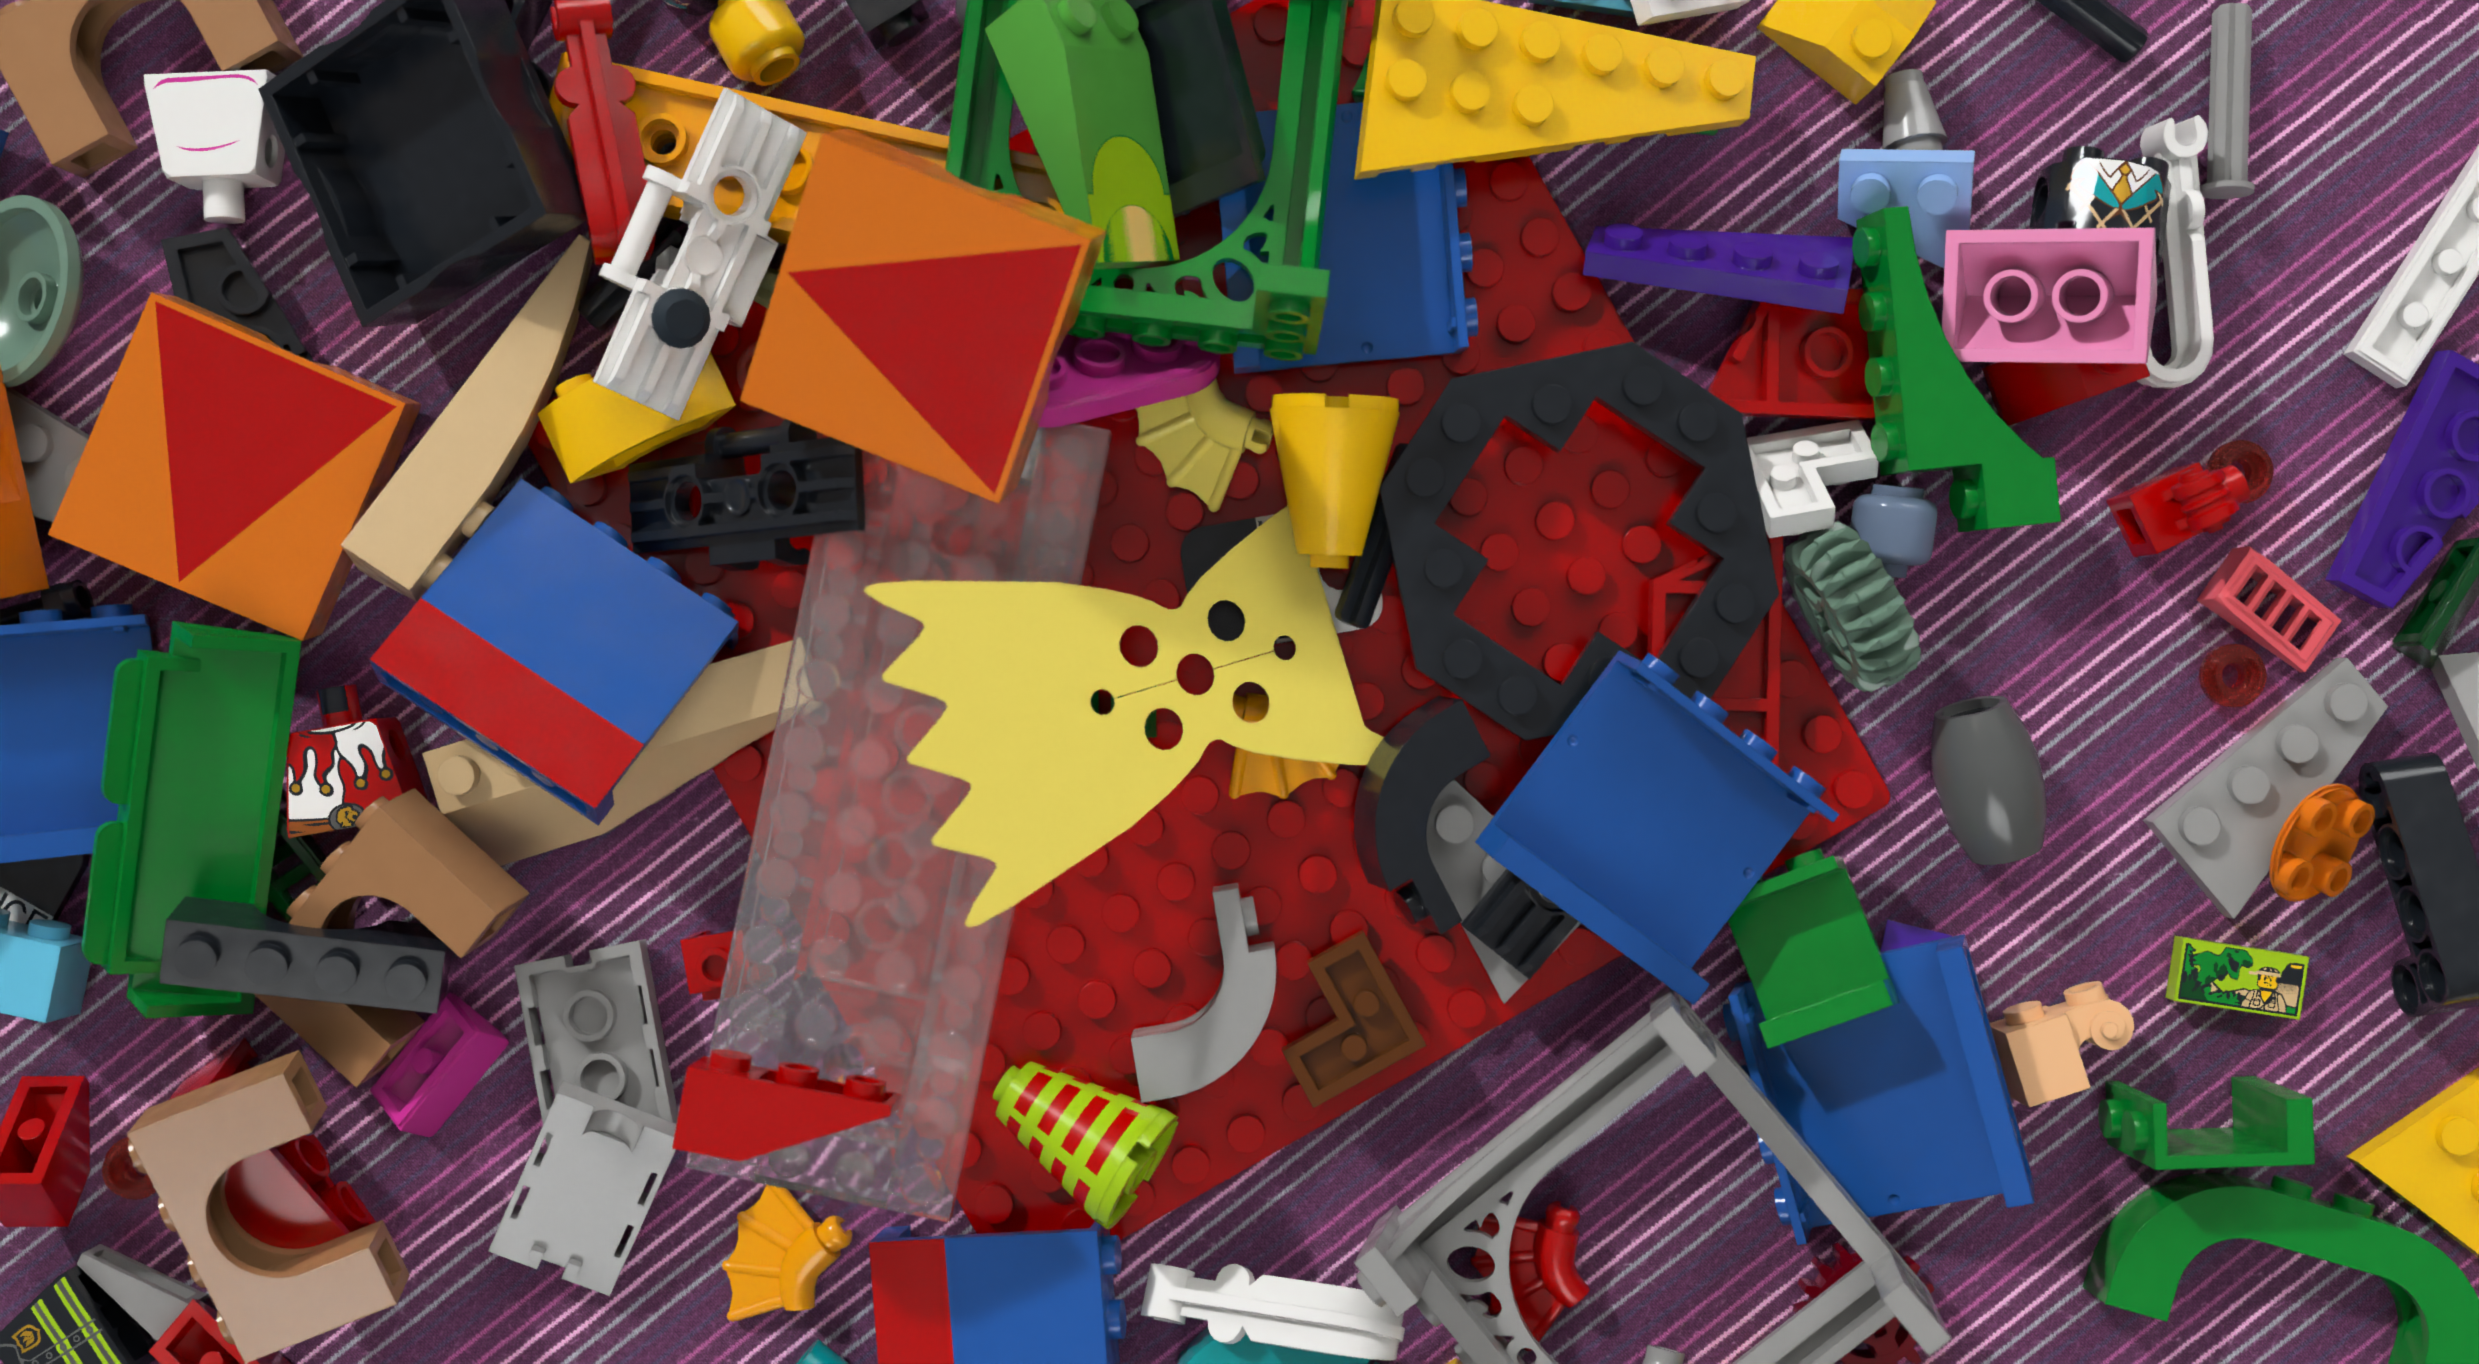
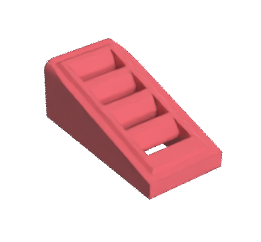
M2250 546L2233 548L2197 599L2202 605L2298 672L2307 671L2342 621L2273 562ZM2251 577L2258 583L2245 602L2242 603L2236 597ZM2271 591L2277 597L2263 617L2260 618L2254 612L2268 592ZM2289 604L2296 610L2281 632L2278 633L2272 627ZM2308 617L2317 625L2300 649H2297L2290 641Z

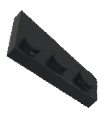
M220 228L161 240L174 296L259 332L279 347L315 362L229 228Z

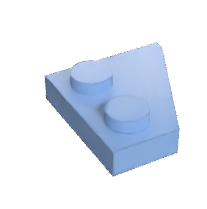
M1841 149L1837 219L1857 228L1856 220L1880 209L1908 206L1916 255L1944 268L1946 230H1970L1975 151Z

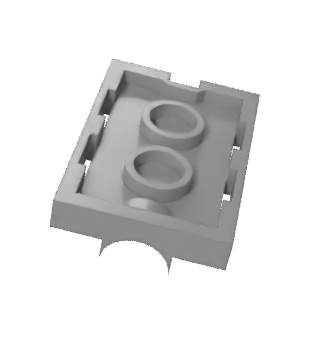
M646 939L589 950L591 963L579 966L573 965L572 954L514 965L543 1124L553 1103L548 1069L551 1072L555 1097L562 1081L677 1124L678 1111ZM537 1006H539L545 1044H543L542 1042V1036L536 1009ZM547 1133L545 1137L547 1148L553 1137L550 1133Z
M562 1081L488 1252L534 1269L538 1268L541 1259L565 1268L561 1279L610 1296L676 1149H672L676 1124ZM550 1133L553 1137L546 1153H540L539 1150L546 1134ZM651 1172L656 1174V1177L649 1192L646 1193L643 1190ZM523 1187H529L530 1189L523 1205H517L516 1203ZM627 1226H633L625 1245L621 1244L620 1241Z

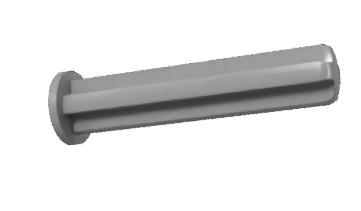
M2246 3L2222 4L2212 13L2207 183L2200 186L2202 197L2210 199L2241 198L2253 194L2255 184L2248 181L2252 9Z

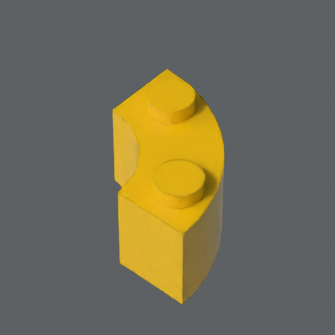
M709 352L679 421L592 382L594 378H592L591 374H582L570 378L555 387L554 390L558 398L538 412L537 415L570 484L623 469L628 464L661 446L705 430L736 406L711 352Z

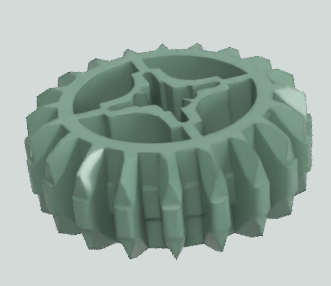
M1839 521L1834 522V528L1805 532L1798 536L1799 540L1786 547L1784 555L1786 579L1792 587V596L1797 601L1801 614L1810 627L1812 634L1821 645L1822 652L1828 655L1834 668L1842 672L1847 682L1863 692H1873L1883 686L1888 688L1904 679L1905 674L1917 668V663L1921 659L1920 637L1913 628L1914 619L1907 611L1904 604L1905 599L1898 592L1894 584V578L1890 577L1883 567L1881 558H1877L1874 555L1869 543L1862 540L1857 531Z

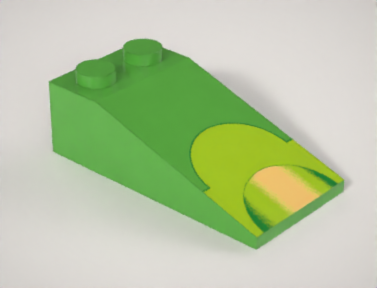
M1019 0L986 27L985 32L1065 215L1107 231L1094 269L1163 267L1176 264L1180 261L1149 53L1138 30L1139 22L1136 13L1125 0Z

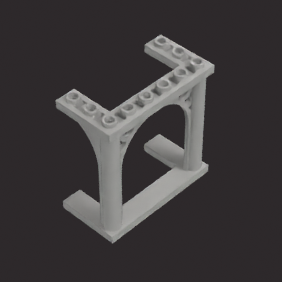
M1665 986L1650 999V1012L1402 1212L1395 1205L1379 1218L1354 1262L1360 1270L1356 1277L1361 1288L1377 1306L1382 1307L1387 1303L1395 1315L1399 1317L1412 1305L1416 1304L1424 1317L1432 1325L1438 1327L1443 1323L1458 1344L1454 1346V1349L1463 1364H1525L1518 1355V1352L1523 1348H1529L1535 1352L1536 1360L1531 1364H1559L1542 1348L1530 1332L1515 1300L1509 1263L1512 1232L1518 1214L1531 1190L1548 1171L1680 1064L1684 1063L1695 1077L1704 1071L1863 1259L1861 1263L1732 1364H1835L1895 1316L1929 1356L1951 1340L1950 1334L1928 1288L1685 999L1668 986ZM1510 1191L1513 1192L1509 1203L1501 1200ZM1489 1213H1493L1496 1216L1500 1227L1493 1237L1481 1230L1465 1228L1474 1220L1481 1227ZM1461 1247L1480 1248L1489 1253L1493 1258L1495 1269L1490 1275L1481 1279L1464 1278L1451 1269L1448 1257L1454 1250ZM1491 1292L1501 1303L1502 1309L1496 1315H1487L1485 1313L1488 1311V1305L1481 1300L1473 1299L1470 1295L1474 1296ZM1504 1336H1513V1338L1508 1342Z

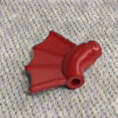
M1561 1201L1550 1203L1546 1207V1217L1539 1221L1517 1217L1511 1238L1509 1267L1515 1300L1526 1325L1538 1343L1565 1307L1571 1308L1575 1306L1590 1291V1288L1579 1275L1575 1266L1580 1235L1576 1226L1581 1218L1580 1213L1571 1204L1569 1209L1562 1207ZM1489 1213L1485 1217L1481 1227L1477 1223L1478 1230L1486 1232L1492 1237L1500 1229L1499 1222L1493 1213ZM1477 1248L1470 1262L1483 1277H1486L1495 1269L1494 1260L1489 1253ZM1490 1292L1491 1304L1488 1306V1311L1492 1315L1498 1314L1502 1309L1501 1303ZM1523 1348L1525 1351H1532L1529 1348Z

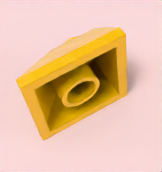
M1777 0L1756 28L1856 105L1880 82L1915 37L1937 2L1935 0Z

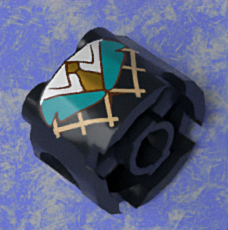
M2092 146L2067 148L2063 152L2062 162L2051 164L2038 173L2035 181L2029 229L2155 228L2157 268L2163 255L2171 183L2168 179L2169 164L2163 159L2156 157H2139L2132 160L2104 158V152Z

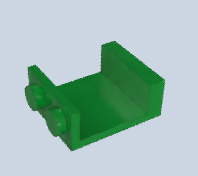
M1821 848L1784 861L1787 873L1766 881L1761 876L1728 919L1766 1019L1765 1022L1758 1025L1768 1049L1900 1003L1843 857L1833 855L1825 858Z
M2258 1076L2231 1077L2233 1127L2167 1129V1106L2165 1102L2122 1082L2105 1081L2106 1099L2101 1100L2099 1104L2098 1119L2101 1132L2107 1138V1144L2154 1170L2315 1165L2313 1098Z

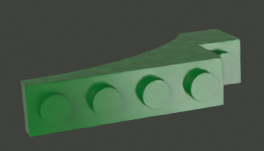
M1909 207L1883 208L1856 220L1857 230L1853 236L1852 252L1855 263L1861 267L1863 295L1859 302L1858 314L1861 327L1867 332L1869 360L1865 367V385L1868 393L1873 397L1876 424L1871 432V448L1877 457L1876 460L1879 461L1880 476L1952 469L1953 483L1949 491V504L1953 515L1957 518L1958 533L2061 522L2055 457L2042 458L1994 412L1969 379L1944 335L1928 297L1915 252Z

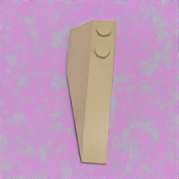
M581 234L569 246L342 542L341 546L358 570L417 602L426 589L430 588L453 560L451 556L465 537L471 538L496 509L490 504L496 498L529 443L539 421L537 413L545 408L553 392L577 326L580 314L578 311L579 303L584 297L593 262L591 243Z
M807 637L709 664L612 790L614 806L599 826L468 739L424 752L422 755L440 812L499 866H503L609 833L625 823V820L646 807L656 804L696 776L709 771L727 760V757L746 745L759 740L825 699V695Z

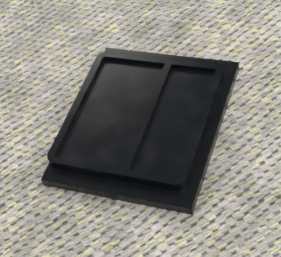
M1125 0L1136 13L1139 22L1138 30L1149 53L1173 217L1186 216L1195 209L1265 181L1266 178L1262 167L1266 153L1226 0Z

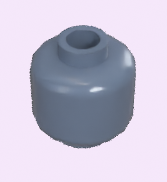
M1872 484L1871 493H1865L1855 499L1850 528L1857 531L1859 537L1869 543L1874 555L1877 558H1881L1883 567L1890 577L1906 578L1908 566H1921L1931 559L1938 514L1937 507L1930 500L1923 499L1924 489Z

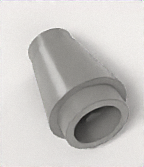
M1907 69L1887 76L1884 79L1882 149L1943 150L1942 146L1946 144L1948 138L1928 87L1924 82L1923 72L1918 69Z

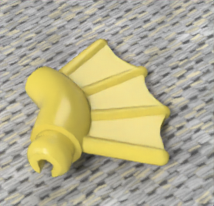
M1216 379L1209 386L1196 393L1135 408L1138 412L1139 436L1136 438V444L1138 446H1145L1160 460L1167 478L1166 483L1169 487H1179L1194 492L1208 505V509L1211 512H1217L1220 509L1241 454L1245 449H1249L1257 454L1267 452L1274 433L1270 420L1258 419L1254 411L1227 400L1221 393Z

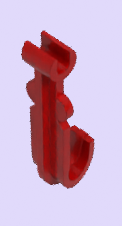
M554 0L555 6L550 7L552 29L557 42L565 41L570 66L559 72L555 80L554 92L557 99L564 106L574 109L568 116L567 126L580 194L588 219L587 226L595 266L603 265V263L611 265L647 184V181L642 178L646 167L636 116L632 110L625 106L634 95L636 82L633 75L626 68L612 65L607 40L611 39L613 34L610 0ZM655 234L642 262L649 260L653 253Z

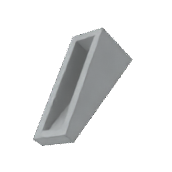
M102 1244L83 1252L77 1262V1265L156 1341H158L192 1299L204 1302L207 1296L202 1291Z

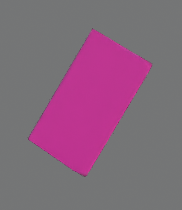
M448 993L443 999L438 1013L430 1015L373 1085L370 1092L400 1131L431 1137L438 1132L508 1046L509 1041L500 1030L457 995Z

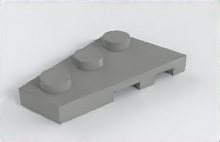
M1453 779L1440 792L1431 808L1427 822L1426 838L1433 865L1463 922L1507 868L1494 860L1475 843L1493 816ZM1577 922V924L1572 928V930L1567 934V936L1562 940V942L1557 946V948L1569 937V935L1581 924V922ZM1463 927L1501 1001L1505 1004L1528 978Z

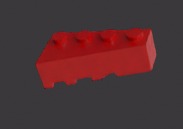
M244 1037L185 1079L169 1100L250 1069L251 1067L248 1063L258 1055ZM314 1134L298 1137L249 1156L227 1169L224 1189L231 1214L248 1234L268 1245L285 1249L313 1247L376 1223L348 1182L339 1181L334 1185L329 1178L330 1164L326 1157L328 1153Z

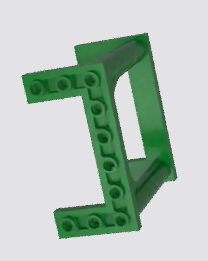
M967 0L945 170L973 186L988 191L1015 194L1022 197L1013 175L1010 156V135L1015 98L985 32L986 27L1019 0ZM1289 0L1271 164L1262 193L1247 218L1224 241L1209 251L1178 264L1155 268L1093 269L1076 321L1068 332L1069 335L1085 339H1100L1105 336V331L1132 334L1131 339L1133 341L1148 346H1167L1171 344V339L1198 342V348L1220 354L1234 353L1237 351V346L1264 349L1263 354L1265 356L1282 361L1301 360L1303 354L1316 355L1330 270L1319 269L1347 8L1354 6V0ZM999 178L1003 188L995 190L996 180ZM1273 209V220L1269 221L1265 217ZM1254 237H1265L1266 242L1260 250V256L1268 255V263H1262L1256 255L1245 250L1244 244L1246 241ZM1231 262L1241 266L1249 274L1253 282L1254 292L1248 300L1233 301L1225 297L1218 290L1213 279V270L1218 264ZM1121 278H1128L1134 284L1132 290L1115 288L1114 286L1117 280ZM1182 280L1198 281L1201 284L1205 298L1198 297V295L1190 291H1185L1184 295H1178L1175 287ZM1147 287H1150L1152 292L1146 291Z

